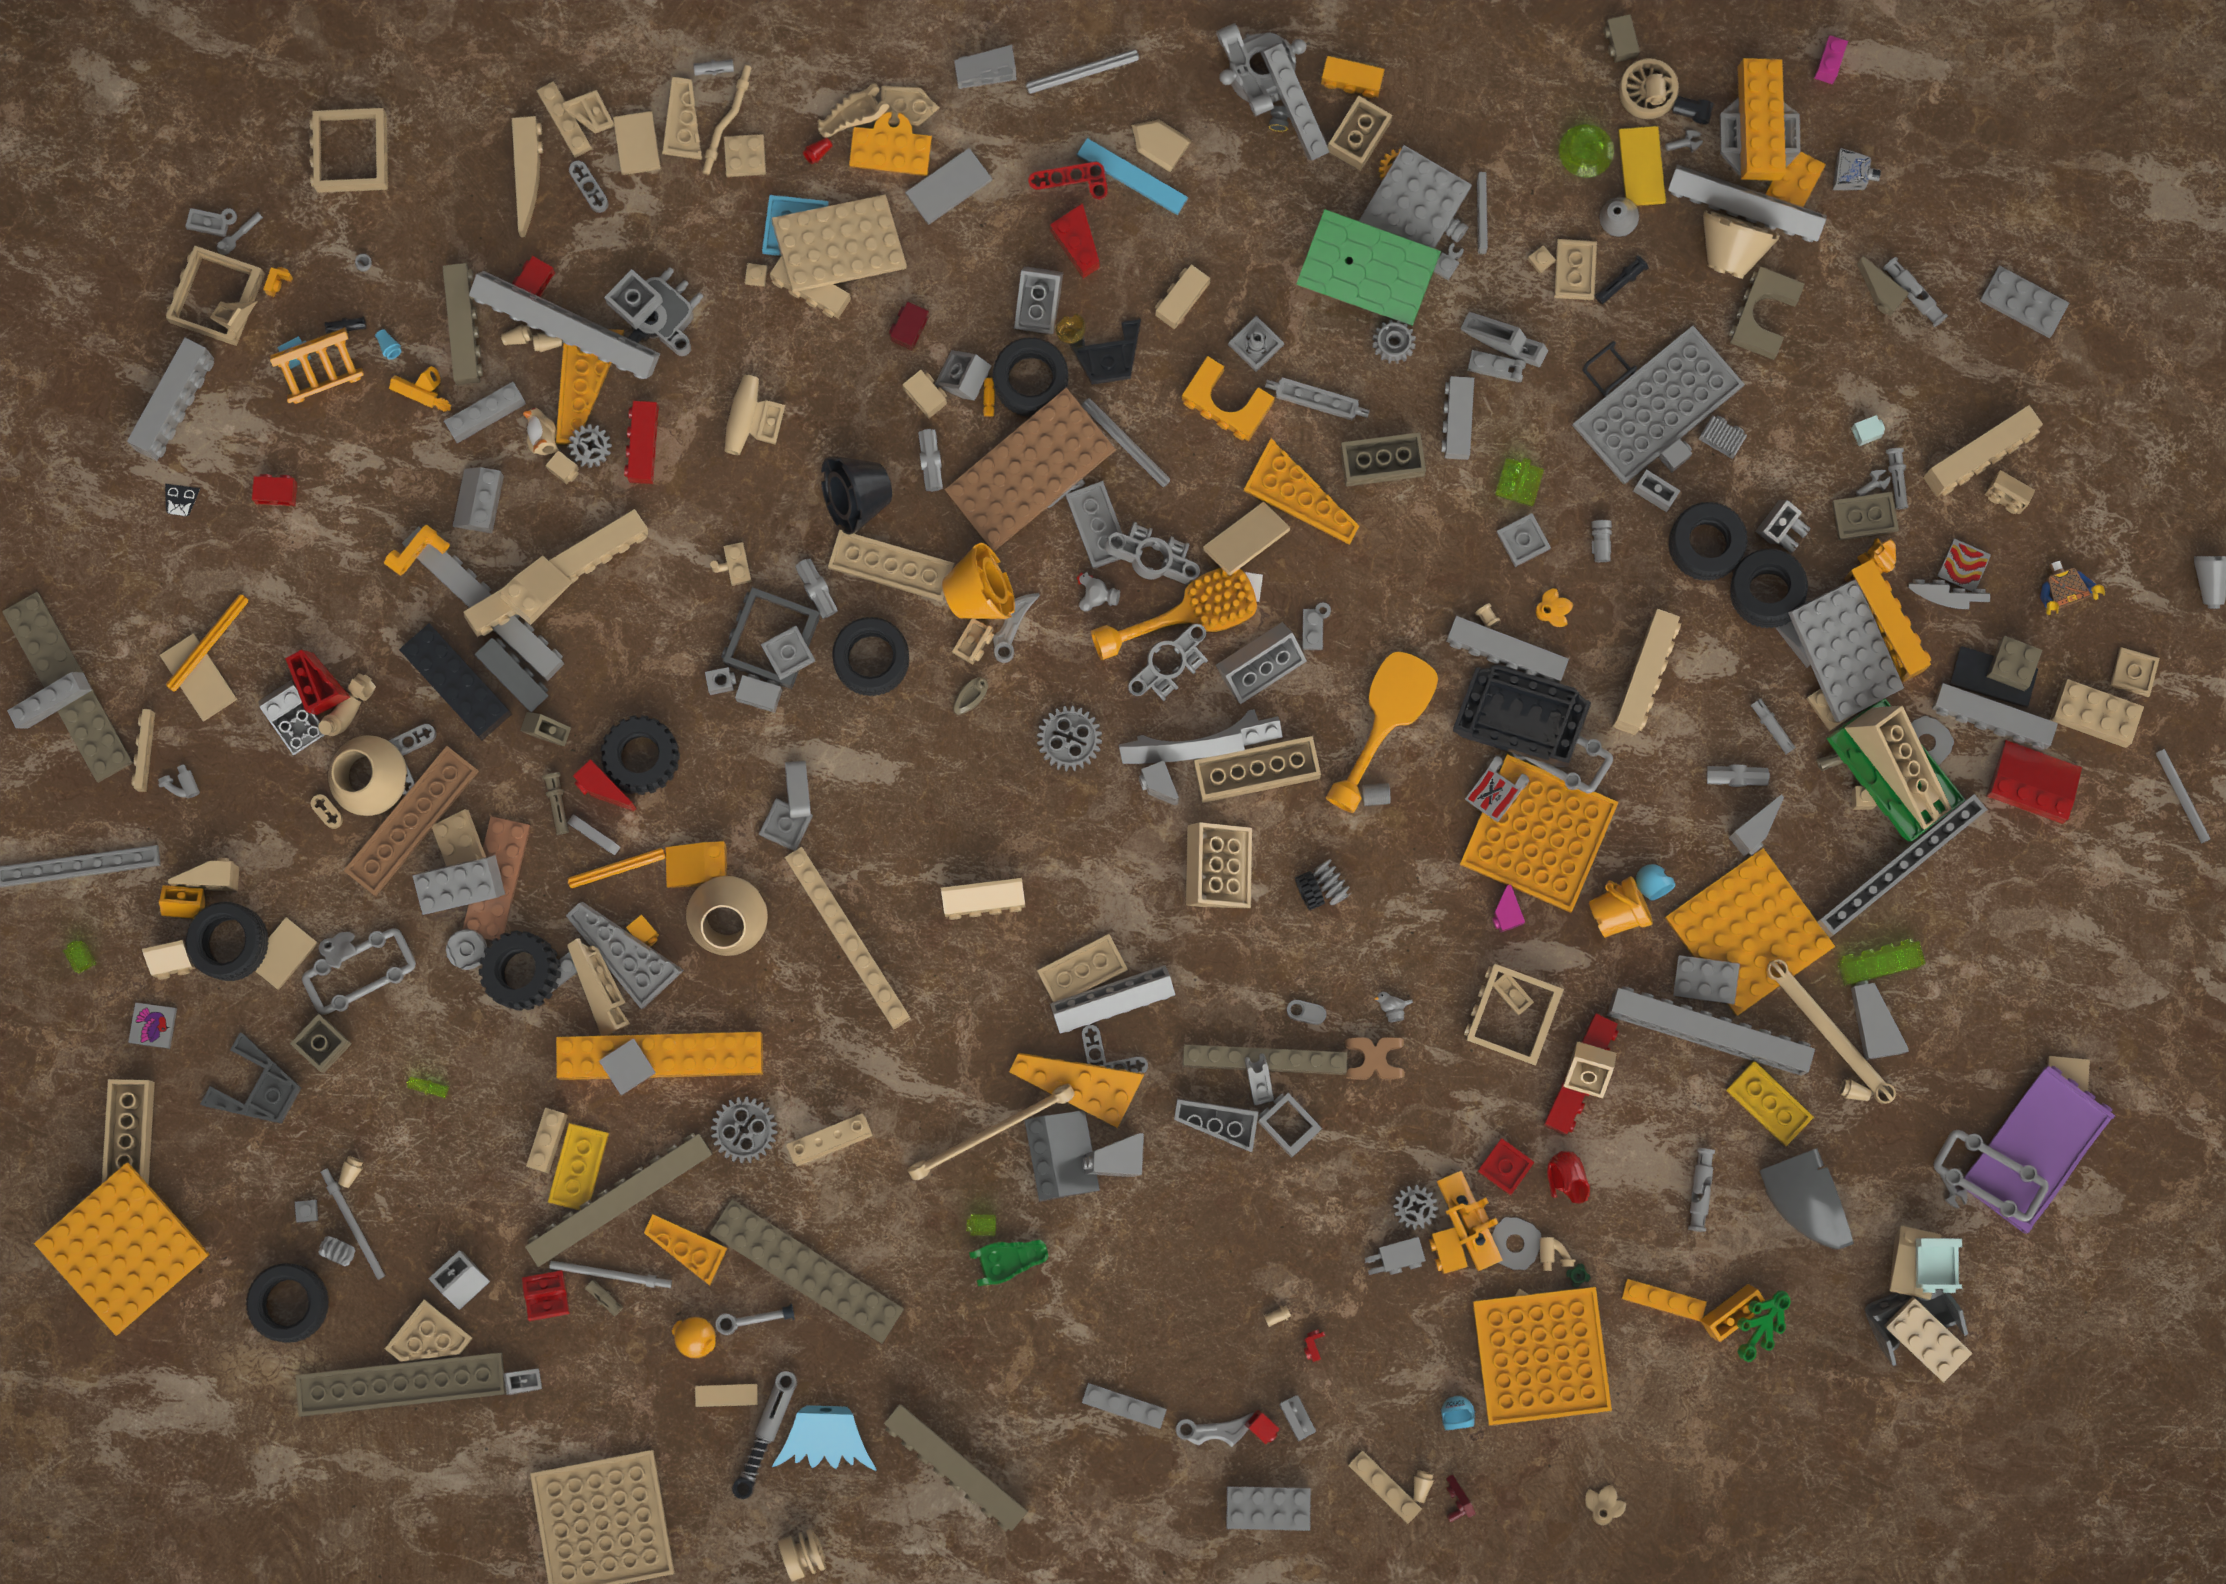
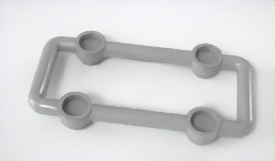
M1579 736L1577 743L1586 748L1588 755L1592 757L1599 755L1605 758L1590 785H1586L1581 782L1580 776L1577 773L1567 774L1551 764L1513 753L1515 758L1522 761L1526 759L1565 782L1568 789H1579L1585 793H1592L1596 790L1613 762L1612 754L1602 748L1600 741L1597 739L1587 740Z
M391 928L384 932L374 931L370 934L369 940L355 946L357 954L372 946L380 948L385 945L386 939L394 936L408 964L402 968L391 967L388 969L386 976L347 996L336 995L332 999L331 1004L325 1007L310 978L317 974L321 976L328 975L331 967L326 963L325 959L317 960L314 968L306 971L302 976V982L317 1012L326 1015L335 1010L339 1012L345 1011L352 1001L390 982L394 984L400 983L405 974L414 970L416 965L415 959L400 930Z
M1954 1130L1949 1134L1934 1161L1935 1171L1943 1175L1949 1185H1960L1998 1207L2002 1216L2006 1218L2013 1216L2023 1222L2033 1218L2049 1188L2047 1180L2037 1175V1170L2033 1166H2022L1984 1144L1981 1136L1978 1134L1968 1135L1961 1130ZM1957 1138L1963 1140L1969 1150H1980L2018 1172L2021 1180L2024 1182L2033 1181L2040 1185L2025 1214L2017 1210V1205L2013 1201L2007 1200L2003 1202L1964 1179L1958 1169L1948 1170L1942 1166Z

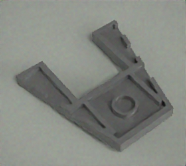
M240 1032L230 1050L265 1068L245 1104L210 1086L200 1105L282 1124L301 1087L247 1036Z

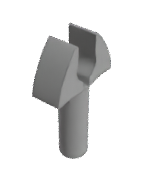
M1686 130L1685 139L1666 143L1665 148L1667 151L1687 146L1691 149L1692 153L1701 146L1703 140L1698 142L1690 140L1691 138L1699 137L1701 133Z
M1886 470L1872 471L1870 473L1872 481L1856 491L1857 497L1866 495L1876 487L1884 491L1890 482L1891 476L1885 481H1877L1879 476L1884 474Z
M1940 1174L1950 1192L1949 1198H1946L1945 1201L1955 1208H1960L1955 1201V1197L1959 1196L1963 1204H1967V1190L1963 1189L1961 1191L1956 1186L1949 1185L1945 1177Z

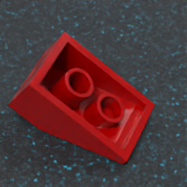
M591 759L573 775L576 779L574 784L584 795L588 793L596 799L631 811L636 810L634 804Z

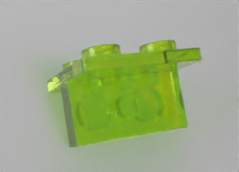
M1506 458L1495 495L1532 507L1535 503L1544 469L1530 465L1531 459L1523 458L1522 462Z

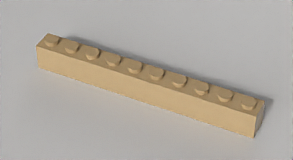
M634 509L549 561L574 583L578 580V576L583 573L588 574L592 572L598 564L609 562L613 555L618 552L623 553L633 543H640L645 540L646 535H648V528ZM502 589L464 611V617L477 637L489 634L493 627L498 624L504 625L510 620V617L515 614L519 615L501 599L500 591Z
M800 847L786 856L787 863L893 1030L909 1021L911 1018L804 849Z

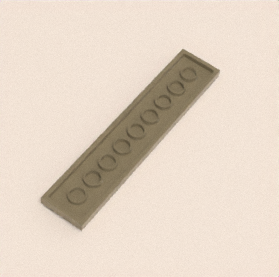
M38 592L2 611L44 688L70 672L83 673ZM93 689L57 711L96 782L99 783L134 763Z
M731 1199L710 1232L712 1236L881 1344H883L904 1311L902 1307L733 1199Z
M502 1353L295 1375L298 1416L506 1394L503 1375Z

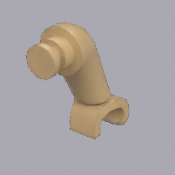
M358 673L347 687V691L350 692L348 695L351 698L339 703L329 715L324 716L318 726L322 734L335 736L348 728L361 704L358 698L363 701L368 700L376 688L370 677Z

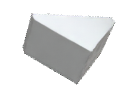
M539 1369L503 1374L507 1395L542 1389Z

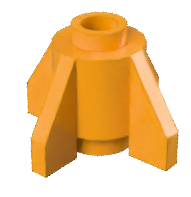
M1876 538L1874 545L1868 552L1859 555L1857 559L1861 564L1873 559L1874 563H1878L1882 573H1888L1895 567L1896 544L1891 538L1883 543L1879 538Z

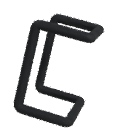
M1612 341L1587 361L1583 367L1585 375L1604 396H1607L1609 391L1629 374H1634L1637 366L1630 368L1614 349L1615 341ZM1610 349L1628 371L1604 391L1587 371V368Z

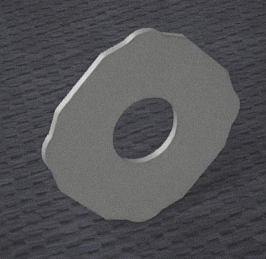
M1922 716L1911 723L1918 739L1923 734H1930L1934 737L1936 745L1933 750L1927 752L1940 765L1951 753L1954 739L1950 731L1937 719Z
M1505 1217L1495 1226L1492 1238L1503 1261L1498 1263L1513 1270L1527 1269L1535 1261L1540 1250V1231L1533 1224L1517 1217ZM1513 1234L1521 1236L1524 1240L1523 1249L1517 1253L1509 1251L1506 1246L1507 1238Z

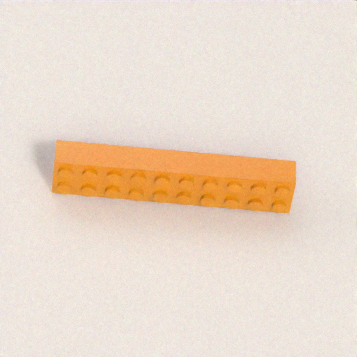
M761 1032L556 1037L557 1078L559 1080L610 1079L599 1060L633 1038L656 1072V1074L649 1078L763 1075V1034Z

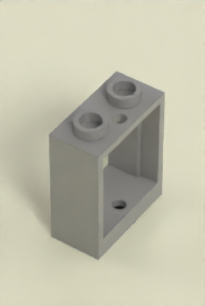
M1287 1093L1285 1096L1281 1094L1273 1101L1276 1105L1269 1110L1267 1107L1259 1115L1261 1119L1258 1123L1292 1158L1322 1128ZM1287 1101L1312 1126L1291 1147L1267 1123V1120Z

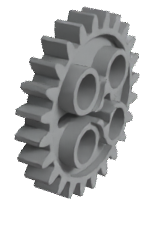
M1064 706L1063 712L1056 708L1055 716L1052 713H1048L1050 720L1043 719L1045 726H1039L1043 733L1037 734V737L1042 739L1037 742L1039 746H1043L1040 749V753H1047L1044 756V760L1051 758V766L1056 762L1057 769L1059 770L1063 765L1065 766V771H1068L1069 766H1072V769L1076 771V765L1084 769L1083 762L1090 765L1091 761L1089 758L1096 759L1094 751L1100 752V748L1096 744H1102V740L1097 739V737L1102 735V732L1096 731L1100 725H1093L1095 717L1088 719L1089 712L1083 715L1082 708L1075 712L1074 706L1071 707L1070 711H1067L1066 706ZM1065 721L1070 726L1067 730H1061L1058 727L1059 723ZM1082 728L1086 729L1088 735L1086 737H1079L1077 731ZM1053 732H1058L1063 736L1054 735ZM1073 735L1074 740L1079 742H1085L1087 745L1083 746L1080 743L1071 740L1070 743H1067L1065 737ZM1054 740L1062 742V746L1059 749H1054L1051 746ZM1078 747L1081 753L1078 756H1073L1070 753L1071 748Z
M737 1097L736 1104L729 1100L730 1107L722 1105L724 1112L717 1111V1114L720 1116L719 1119L713 1118L717 1126L711 1127L712 1130L716 1131L711 1137L718 1138L714 1145H721L718 1151L720 1153L726 1151L725 1158L732 1155L733 1162L737 1158H740L741 1164H743L745 1158H747L749 1163H752V1157L760 1160V1153L765 1156L767 1155L765 1148L772 1150L769 1142H776L772 1138V1135L778 1134L776 1130H772V1127L777 1126L776 1122H771L775 1117L774 1114L767 1115L770 1108L768 1107L763 1110L764 1103L761 1102L757 1106V1099L755 1098L751 1103H749L748 1097H745L744 1102H741V1099ZM739 1111H746L747 1118L744 1121L737 1120L736 1115ZM752 1115H755V1119L747 1127L749 1133H743L737 1145L734 1146V1141L742 1132L740 1127H746ZM757 1122L764 1124V1129L760 1133H756L753 1130V1126ZM728 1128L735 1129V1136L733 1138H726L725 1131ZM745 1139L752 1140V1147L748 1150L742 1148V1142Z

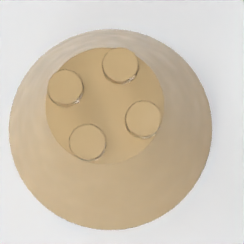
M1704 211L1703 213L1708 267L1720 273L1728 272L1732 276L1743 279L1744 275L1749 272L1780 237L1774 231L1764 227L1762 229L1753 226V223L1716 212L1708 214V211Z

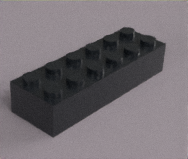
M430 623L399 649L481 741L512 715Z

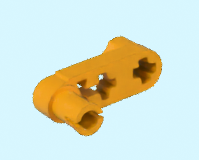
M425 525L401 554L395 549L387 555L384 564L401 576L428 544L444 554L449 548L450 543L438 536L437 532L430 526Z

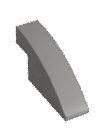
M1472 312L1468 313L1460 328L1478 341L1508 356L1523 360L1539 368L1548 353V349L1543 343L1526 338L1520 328Z

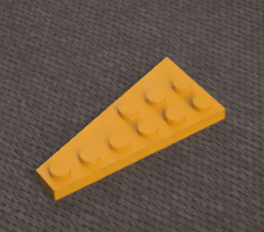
M609 329L621 336L625 333L624 330ZM563 343L556 444L569 445L572 444L568 440L569 437H575L573 431L577 430L580 432L579 427L582 425L585 427L612 363L603 362L598 359V356L592 353H584L579 347L575 345L570 346Z
M1271 438L1244 491L1350 545L1359 525Z
M1018 1053L1009 1071L1051 1094L1058 1087L1070 1084L1075 1095L1068 1103L1116 1128L1119 1127L1145 1073L1141 1072L1135 1073L1122 1069L1117 1070L1092 1064L1068 1062L1061 1059L1055 1060L1024 1053Z

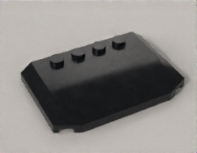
M1494 665L1486 669L1478 667L1473 674L1455 721L1453 732L1462 738L1557 767H1568L1591 707V702L1585 700L1577 689L1500 665Z

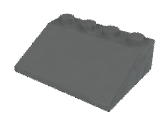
M1085 1111L1025 1119L1039 1202L1100 1191L1097 1175L1085 1174V1169L1082 1168L1083 1157H1086L1087 1153L1092 1152Z

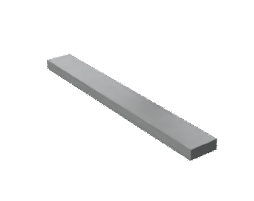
M153 845L0 866V888L161 866L159 846Z

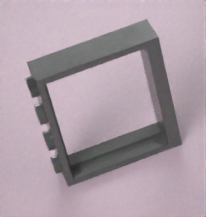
M752 587L751 591L745 595L743 603L746 604L743 611L740 610L737 615V627L731 630L729 647H725L723 650V662L732 668L765 680L778 682L779 685L792 689L799 671L780 680L777 674L732 657L756 597L809 616L802 633V637L808 647L821 617L820 612Z

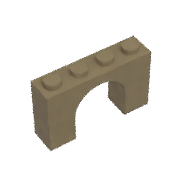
M1760 267L1758 272H1753L1750 283L1753 285L1751 290H1746L1743 297L1746 303L1744 308L1740 307L1736 318L1739 321L1737 326L1733 325L1729 336L1732 339L1730 343L1775 360L1784 337L1761 328L1754 319L1753 307L1758 301L1768 298L1795 307L1805 284Z

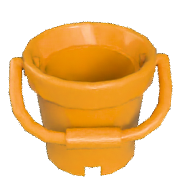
M1631 876L1624 879L1621 885L1609 880L1606 883V890L1608 892L1589 901L1593 916L1597 920L1598 927L1604 938L1638 926L1647 927L1653 924L1644 897L1638 890L1636 881Z

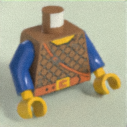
M2057 561L2049 565L2053 575L2044 580L2040 599L2046 608L2047 615H2050L2052 611H2056V614H2058L2059 609L2086 600L2091 596L2090 593H2093L2095 600L2099 599L2098 593L2105 595L2104 586L2095 584L2083 573L2076 571L2075 568L2064 571L2061 561Z

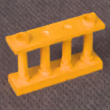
M346 328L270 355L273 367L277 365L281 367L292 394L287 395L288 403L294 402V404L304 401V397L347 381L353 383L361 379V376L364 375L363 369L361 367L355 370L345 346L348 339ZM333 344L338 347L348 373L336 376L326 352L327 347ZM316 352L319 354L329 380L318 384L307 358L309 353ZM296 358L300 360L311 386L300 391L288 365L289 361Z

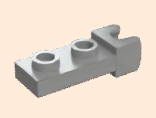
M1263 1053L1259 1055L1260 1059L1255 1063L1251 1062L1249 1057L1245 1058L1254 1106L1274 1101L1268 1064Z

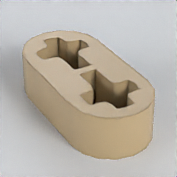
M319 794L312 798L311 807L325 825L332 829L342 825L343 817L326 796ZM318 800H325L323 803L327 808L325 811L321 807L316 808ZM329 812L333 816H338L335 824L333 822L329 823L330 818L327 815Z

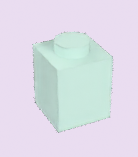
M1877 415L1857 422L1851 428L1858 446L1881 438L1885 431L1882 420L1878 419Z

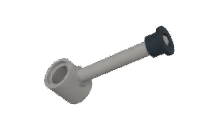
M790 1304L788 1307H782V1310L741 1318L733 1317L730 1314H722L717 1318L715 1325L721 1334L731 1335L738 1329V1326L784 1318V1320L792 1318L795 1320L793 1306ZM724 1319L732 1321V1327L729 1330L721 1328V1322Z

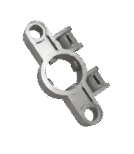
M1135 521L1130 528L1128 536L1118 532L1112 533L1105 542L1104 547L1108 554L1132 563L1135 572L1145 579H1157L1163 575L1183 584H1190L1200 574L1199 566L1185 559L1190 543H1182L1175 540L1172 536H1170L1167 543L1160 538H1150L1153 529L1139 526ZM1111 541H1117L1119 543V547H1114L1111 544ZM1153 547L1156 551L1159 550L1164 556L1162 569L1153 570V568L1145 567L1140 560L1143 552L1141 549ZM1185 570H1190L1193 576H1188Z
M1192 624L1173 641L1164 640L1154 644L1148 652L1147 665L1128 682L1129 692L1135 696H1141L1149 688H1152L1165 701L1168 694L1174 689H1178V686L1171 679L1180 675L1185 666L1192 674H1195V670L1200 665L1208 662L1207 658L1196 647L1206 636L1205 628L1200 624ZM1199 627L1202 634L1199 638L1195 639L1192 637L1191 631L1193 628ZM1162 645L1174 646V651L1181 655L1180 666L1175 667L1172 670V674L1159 673L1161 670L1156 665L1153 666V654L1160 651ZM1135 681L1142 683V689L1139 692L1132 690V684Z

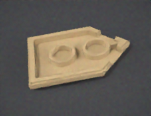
M882 86L881 101L884 100L889 105L885 113L892 112L889 125H899L898 114L901 113L909 120L911 126H920L939 109L938 105L926 95L922 88Z
M1161 120L1132 125L1137 152L1169 172L1172 171L1192 141Z

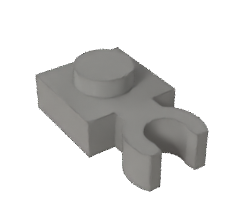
M1454 243L1449 246L1448 255L1445 253L1441 254L1434 270L1435 273L1448 281L1460 263L1455 259L1460 258L1464 251L1461 248L1460 252L1454 253L1452 250L1455 246Z

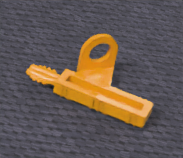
M428 367L415 384L396 375L391 378L390 390L431 408L436 405L443 412L451 410L452 405L445 399H438V394L432 391L441 381L440 374L435 367ZM431 371L434 373L436 381L431 378Z

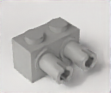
M1779 500L1755 532L1768 543L1780 544L1789 553L1795 551L1794 547L1797 548L1799 543L1786 534L1788 530L1792 528L1803 538L1807 535L1806 531H1810V527L1798 519L1802 513L1788 500Z

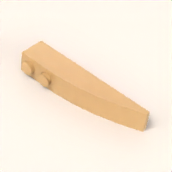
M536 116L512 118L518 232L521 237L526 236L533 215L540 178V153H543L542 141L539 142V135L542 134V125L538 123Z

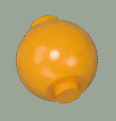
M690 1317L684 1321H677L673 1326L672 1334L674 1335L676 1347L684 1356L701 1358L714 1349L716 1341L715 1330L706 1319Z

